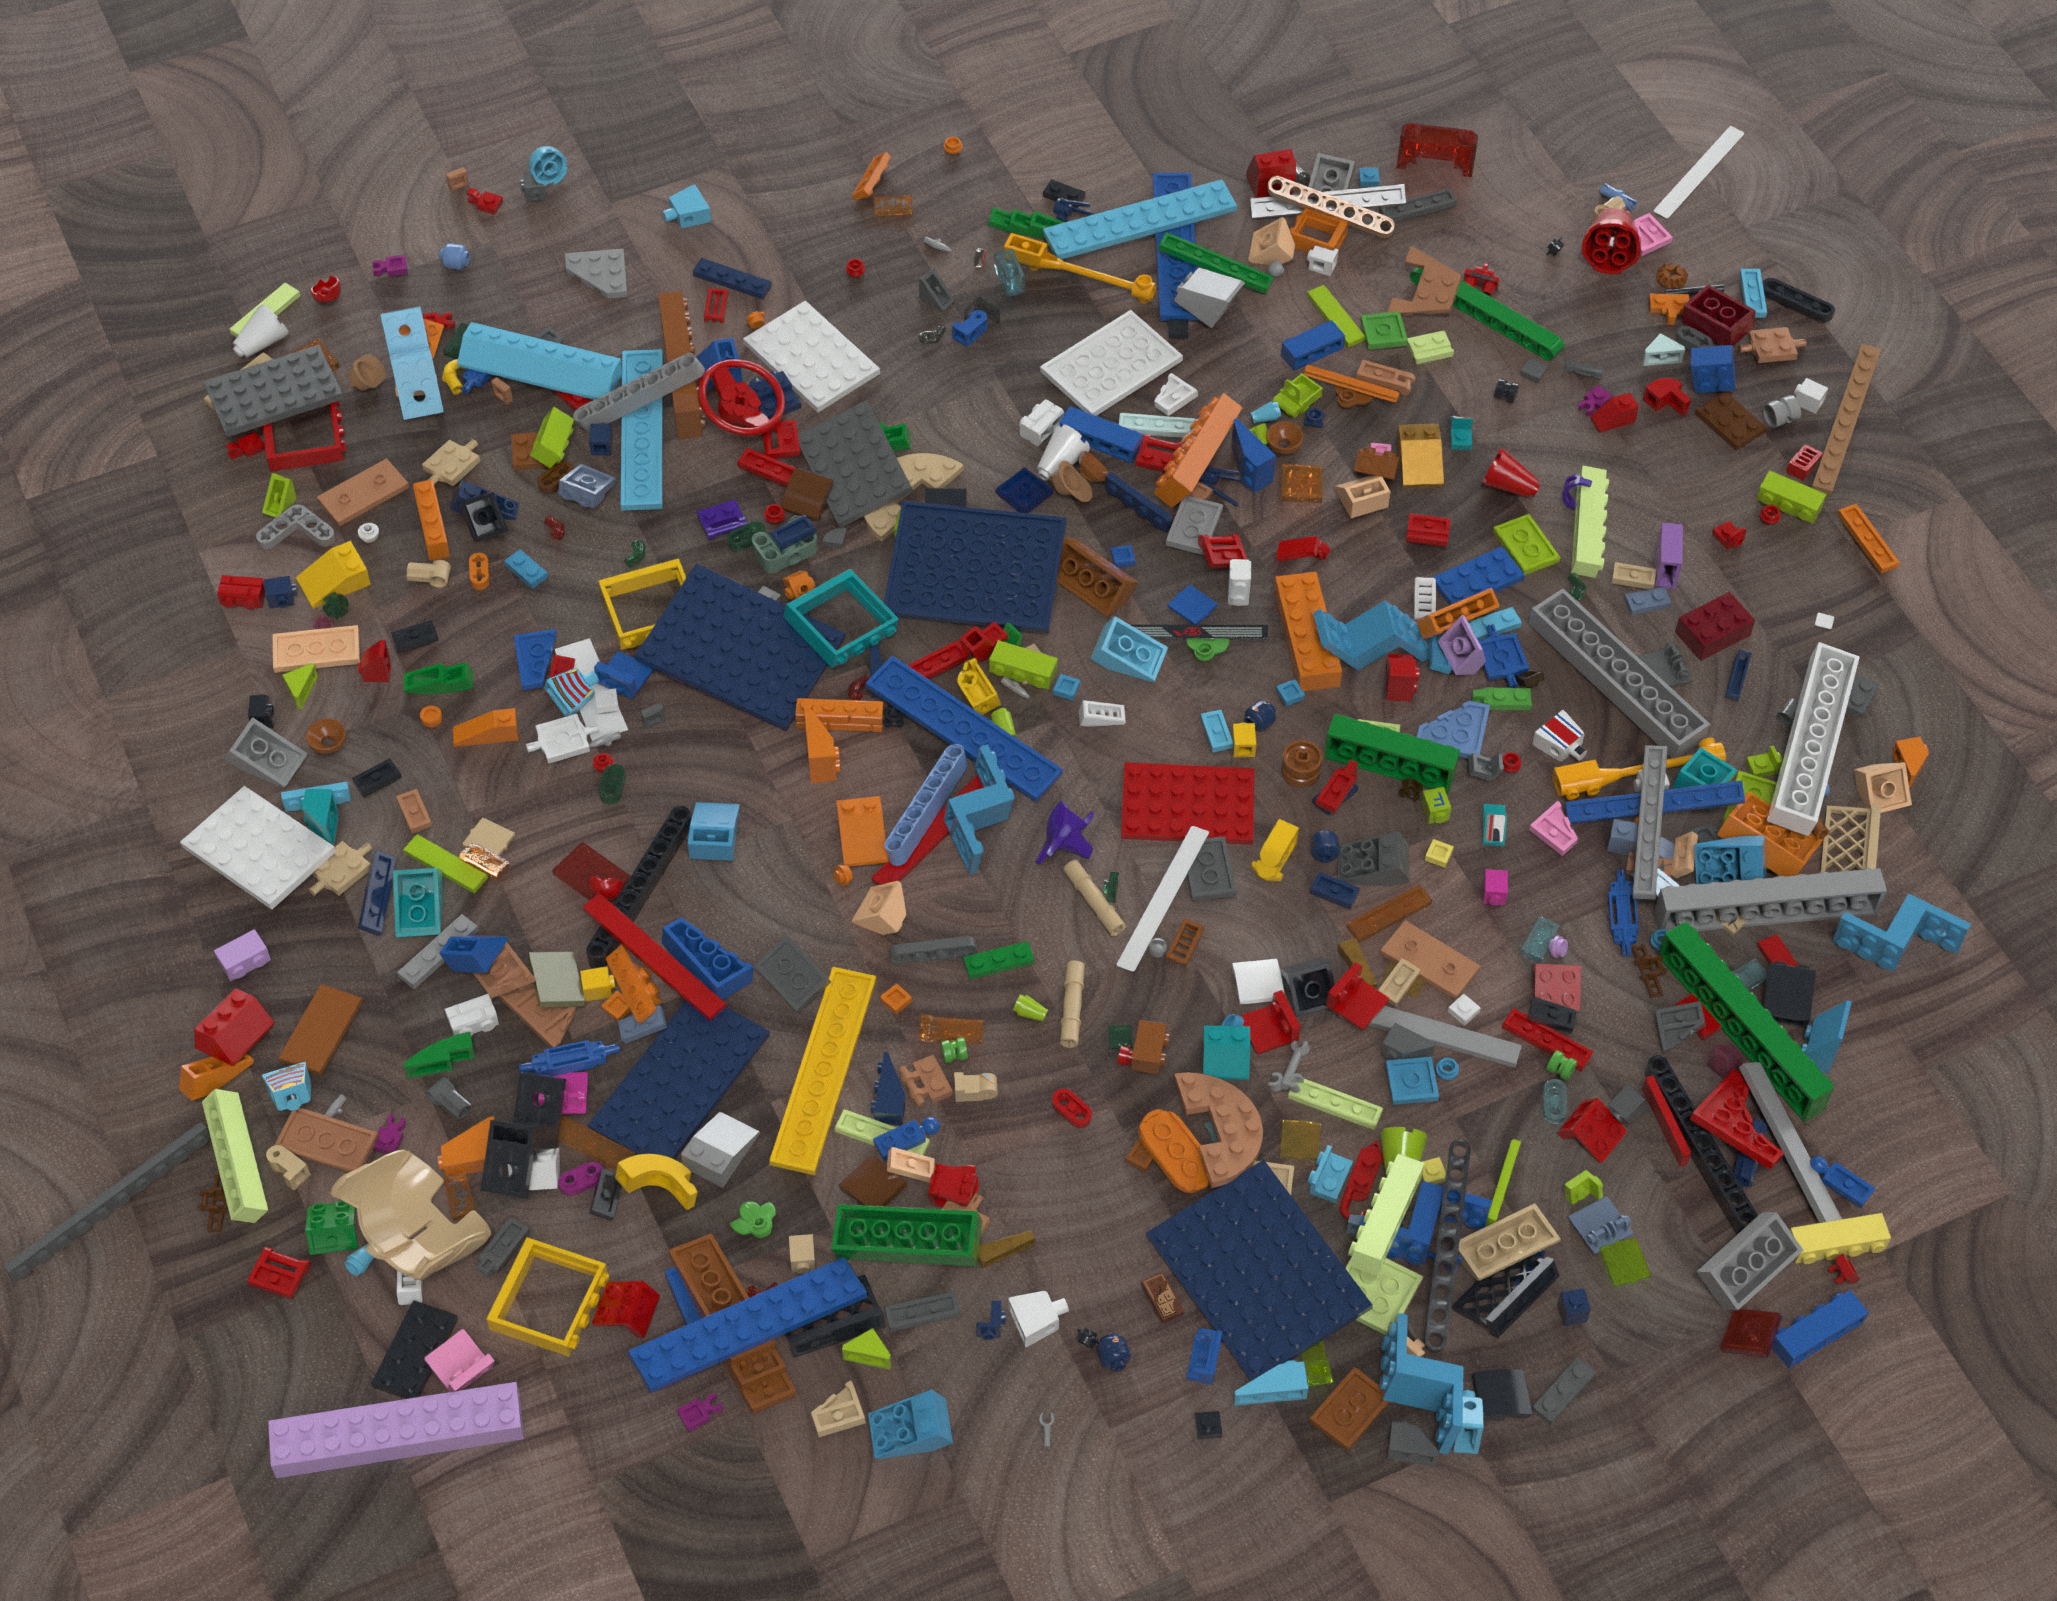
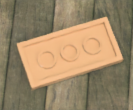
M358 625L273 634V669L275 673L293 671L310 663L315 664L316 668L353 665L358 664V661H360Z

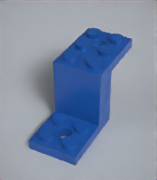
M1422 1181L1409 1229L1399 1228L1386 1257L1406 1260L1412 1265L1420 1264L1425 1266L1438 1217L1440 1218L1443 1186ZM1456 1193L1447 1195L1450 1203L1456 1204L1460 1201V1197ZM1466 1193L1462 1224L1471 1229L1485 1228L1492 1200ZM1363 1216L1361 1218L1360 1225L1365 1226V1217ZM1448 1216L1444 1219L1445 1221L1450 1223L1457 1222L1456 1219L1451 1216Z

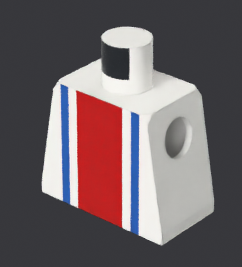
M1564 710L1535 732L1532 745L1558 761H1564L1570 755L1580 761L1587 754V750L1581 746L1584 732Z

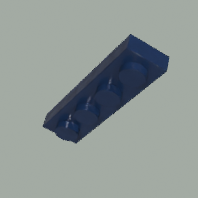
M701 258L693 269L694 277L762 300L772 287V282L704 258Z
M1110 472L1106 475L1105 490L1110 495L1121 500L1125 506L1132 508L1140 517L1150 521L1154 527L1161 529L1165 533L1171 529V514L1114 473Z
M378 850L372 854L358 929L379 936L383 930L396 857Z

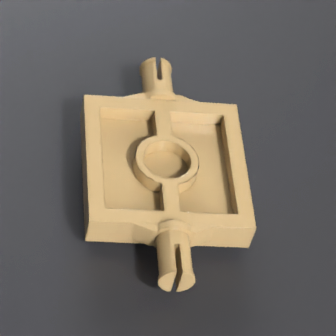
M472 439L465 446H460L448 440L422 464L423 470L432 475L428 480H433L434 485L441 481L454 486L481 462L479 455L471 452L478 446V443Z
M343 841L336 845V852L312 873L318 879V882L309 888L311 894L316 896L317 893L326 888L340 896L369 872L371 863L364 859L363 856L373 850L371 845L366 842L358 850L352 849Z

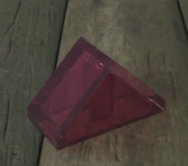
M1731 1043L1716 1045L1712 1049L1707 1066L1724 1080L1734 1069L1739 1068L1748 1057Z

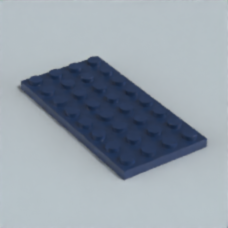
M685 1000L667 1023V1028L659 1033L590 1121L588 1129L634 1156L657 1154L675 1160L768 1039L770 1031L727 1007L709 1021Z

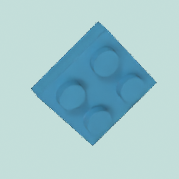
M1432 1057L1386 1060L1385 1067L1392 1105L1439 1100Z

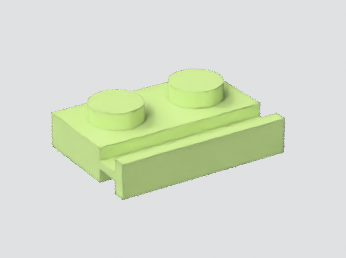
M1445 331L1407 338V347L1415 359V364L1453 357L1454 350L1451 348Z

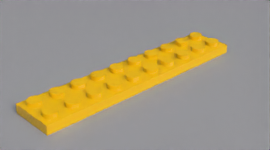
M832 967L829 976L831 983L825 989L769 1160L770 1166L810 1175L816 1174L877 981L874 975Z

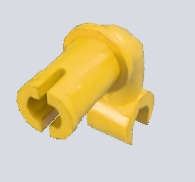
M458 359L449 362L442 372V381L447 383L453 394L461 393V388L463 387L457 378L456 370L460 368L466 370V368L457 365Z

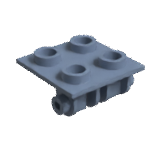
M1607 1196L1568 1216V1219L1594 1255L1634 1234L1629 1227V1224H1631L1630 1217L1628 1215H1621Z

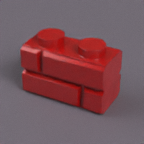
M222 575L217 591L220 605L227 608H233L234 606L245 607L246 609L263 608L264 598L266 597L264 578Z

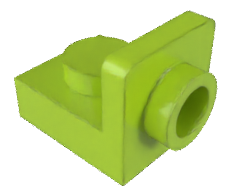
M1773 745L1769 746L1767 753L1747 757L1745 763L1750 774L1766 777L1778 774L1780 765H1782V757Z
M1587 1170L1564 1184L1566 1200L1571 1205L1584 1199L1588 1194H1592L1598 1200L1603 1198V1184L1597 1176L1590 1174Z

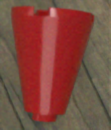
M1500 448L1481 482L1485 486L1527 498L1531 495L1535 496L1540 488V485L1537 484L1539 480L1502 448Z

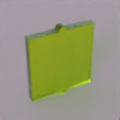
M1637 1238L1621 1242L1617 1240L1614 1244L1599 1248L1614 1287L1628 1283L1633 1285L1636 1281L1651 1277Z

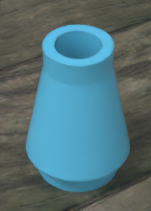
M1270 401L1251 412L1250 416L1253 424L1276 421L1277 418L1281 417V411L1277 402L1272 403Z
M369 1243L348 1255L347 1260L344 1262L346 1269L354 1276L364 1274L374 1259V1256L366 1250Z

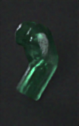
M635 540L631 543L633 554L624 560L629 568L645 558L646 546L642 540Z
M1572 573L1568 577L1569 582L1573 585L1570 594L1575 600H1580L1584 597L1587 586L1576 573Z

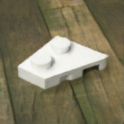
M1171 373L1168 376L1167 384L1162 386L1161 393L1157 395L1154 401L1155 408L1170 416L1198 397V391Z

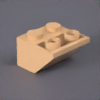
M1370 475L1334 486L1350 518L1388 508L1391 491L1381 476Z

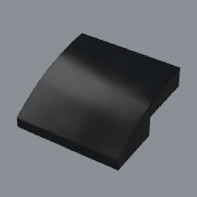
M1498 1369L1472 1374L1476 1398L1482 1399L1483 1420L1503 1421L1506 1417L1529 1418L1533 1414L1523 1369Z

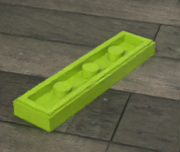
M1325 285L1307 291V297L1327 322L1332 320L1344 333V344L1348 348L1365 341V335Z
M418 834L403 849L404 854L429 868L441 869L444 877L474 894L488 879L485 872Z
M1511 1140L1485 1227L1497 1222L1521 1141Z

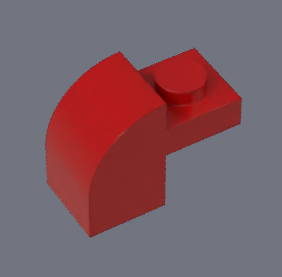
M1660 378L1645 387L1643 401L1656 412L1669 405L1681 416L1688 413L1691 399L1681 391L1683 383L1672 378Z
M994 621L982 631L975 625L959 639L962 647L977 661H985L991 657L998 640L1005 642L1009 637Z

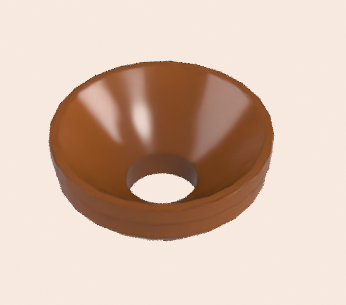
M1286 421L1277 422L1267 431L1268 445L1275 452L1281 454L1293 453L1303 443V431L1294 423ZM1285 441L1290 446L1283 448L1279 446V443Z
M1083 451L1079 456L1080 473L1091 483L1105 482L1106 475L1109 474L1106 467L1089 452Z
M323 718L309 726L306 740L313 751L320 754H329L336 752L344 745L346 730L340 721L333 718ZM326 739L334 740L331 746L322 745Z

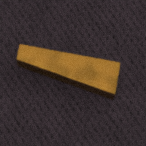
M1356 938L1339 943L1337 951L1349 968L1355 962L1363 966L1362 980L1376 988L1377 982Z
M1027 1231L979 1245L978 1262L981 1268L984 1269L1034 1246L1035 1236L1032 1231Z

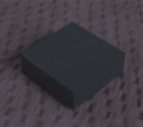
M1168 319V339H1188V319Z

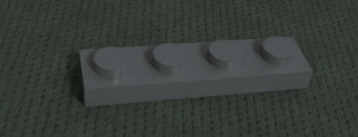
M1446 188L1406 199V205L1379 207V212L1391 218L1394 222L1455 207L1458 200L1451 188Z

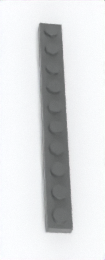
M202 1122L198 1123L5 1264L3 1267L10 1279L15 1283L19 1279L28 1276L30 1271L38 1265L47 1262L53 1254L60 1249L66 1248L79 1235L88 1232L90 1227L98 1221L107 1218L113 1210L126 1204L131 1197L139 1191L145 1190L158 1177L164 1176L173 1166L186 1160L188 1155L204 1147L211 1139L207 1127Z

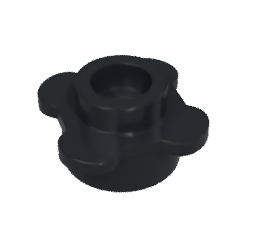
M1560 237L1558 240L1554 238L1547 246L1549 249L1546 254L1547 256L1550 253L1553 256L1558 254L1565 245L1561 242L1563 237Z
M889 707L884 710V726L902 727L904 725V713L895 707Z
M1084 1328L1083 1331L1081 1329L1076 1330L1078 1332L1076 1340L1091 1349H1093L1095 1343L1099 1344L1095 1332L1088 1328Z

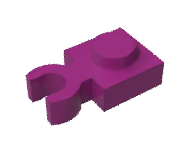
M405 255L385 257L386 261L383 262L381 260L372 261L374 276H381L384 273H388V277L408 274Z
M1596 385L1585 395L1584 400L1579 403L1578 411L1584 408L1588 409L1586 416L1589 417L1593 414L1594 408L1598 410L1613 395L1599 385Z
M390 1114L388 1116V1127H380L378 1131L379 1138L373 1151L383 1154L398 1151L404 1138L403 1133L400 1131L406 1127L405 1117H402L399 1123L394 1124V1115Z
M716 1393L708 1395L703 1403L697 1398L676 1409L688 1433L710 1422L709 1414H719L723 1411L722 1403L717 1406L711 1405L712 1402L717 1400Z

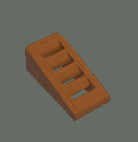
M1184 918L1166 958L1187 966L1205 931V926ZM1185 930L1195 933V937L1185 933ZM1184 937L1189 940H1192V943L1190 944L1186 941L1181 940V938ZM1178 944H1181V945H1183V946H1185V947H1188L1189 950L1186 951V950L1181 949V948H1179V947H1177V946H1178ZM1174 951L1186 955L1185 958L1173 955Z

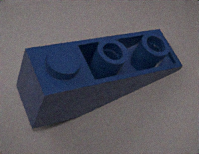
M462 480L453 494L450 509L463 514L459 505L460 502L492 491ZM494 493L503 518L516 520L520 502Z
M884 1051L883 1060H879L877 1073L880 1074V1080H875L874 1094H877L876 1100L871 1102L870 1112L874 1114V1119L879 1122L901 1126L903 1125L906 1107L905 1093L888 1052Z

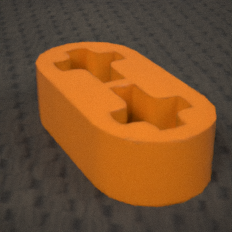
M474 553L469 558L470 581L472 587L476 590H483L490 584L488 558L483 553ZM477 562H481V567H477ZM478 575H482L481 581H478Z

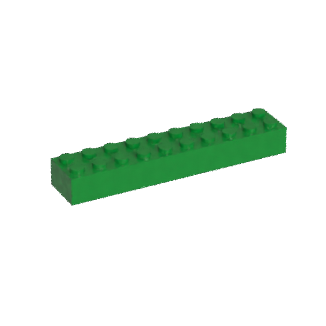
M1685 921L1665 933L1658 955L1663 957L1662 963L1690 994L1693 993L1721 1024V1030L1751 1063H1761L1774 1090L1804 1123L1823 1112L1835 1088L1830 1078L1823 1075L1816 1063L1806 1056L1801 1046L1789 1037L1786 1029L1773 1019L1770 1011L1764 1009L1758 1002L1757 997L1747 990L1741 979L1730 971L1726 962L1714 953L1713 948L1704 942L1694 927H1691Z

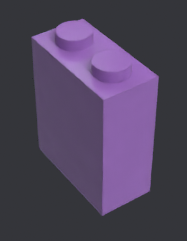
M1662 523L1655 548L1656 577L1654 588L1676 589L1682 567L1683 525Z

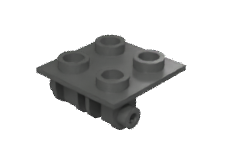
M1672 641L1666 644L1665 650L1638 656L1668 686L1693 681L1677 644Z

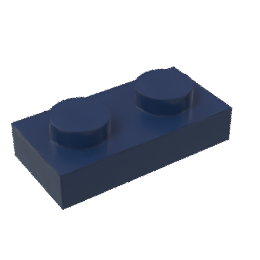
M1322 872L1317 874L1310 888L1311 894L1350 910L1360 891L1359 887Z

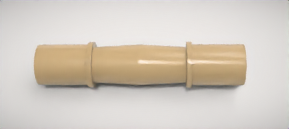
M1073 860L1066 864L1063 871L1073 883L1074 888L1080 891L1088 905L1097 914V919L1102 922L1111 936H1117L1122 933L1126 928L1125 923L1116 913L1115 908L1109 905L1102 892L1092 882V877L1087 874L1078 860Z
M1076 960L1067 963L1066 979L1064 982L1065 996L1063 1018L1061 1019L1060 1044L1067 1048H1073L1078 1045L1079 1028L1081 1026L1079 1018L1082 1005V990L1084 989L1085 965Z

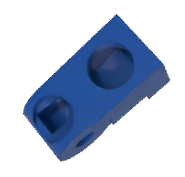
M976 310L962 324L957 321L952 325V338L965 347L971 345L987 330V314L984 311Z

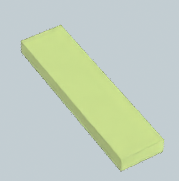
M284 283L230 328V333L237 337L261 304L267 306L277 316L300 297V292Z
M1304 1079V1083H1296L1301 1089L1300 1092L1294 1093L1290 1090L1288 1098L1372 1130H1375L1383 1112V1108L1307 1079Z
M844 1109L835 1126V1132L875 1146L873 1138L897 1127ZM926 1138L925 1143L907 1151L924 1156L930 1144V1139Z

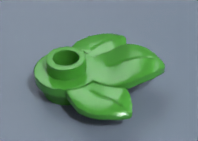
M1187 638V645L1194 651V655L1198 660L1209 661L1214 658L1215 654L1222 653L1228 648L1229 638Z
M753 1201L744 1202L740 1206L741 1217L732 1221L730 1226L738 1234L745 1235L751 1233L757 1238H765L772 1231L773 1224L771 1220L776 1215V1209L770 1202L763 1204L761 1207Z

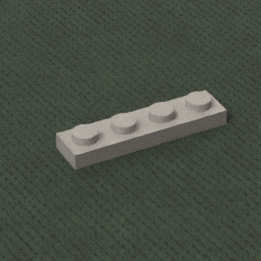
M461 914L397 972L398 977L413 989H416L445 962L439 953L448 939L452 936L475 935L479 931L478 926Z

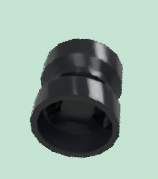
M1500 378L1494 397L1499 399L1506 398L1507 401L1514 403L1520 384L1515 382L1508 383L1505 379Z

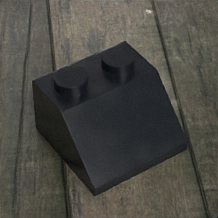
M1320 957L1280 968L1283 988L1296 1017L1328 1009L1326 1006L1328 992L1335 985L1329 961Z

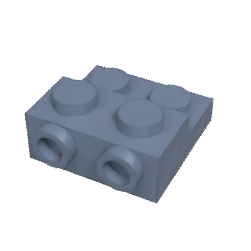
M579 464L560 479L558 494L565 500L569 499L579 502L583 507L595 508L604 500L605 493L615 485L616 478Z

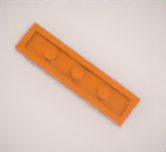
M1857 504L1838 510L1837 516L1880 574L1899 567L1900 562Z

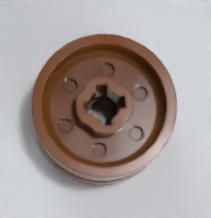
M1297 740L1288 744L1283 752L1281 767L1283 779L1291 786L1298 788L1314 785L1321 773L1323 755L1320 748L1307 740Z

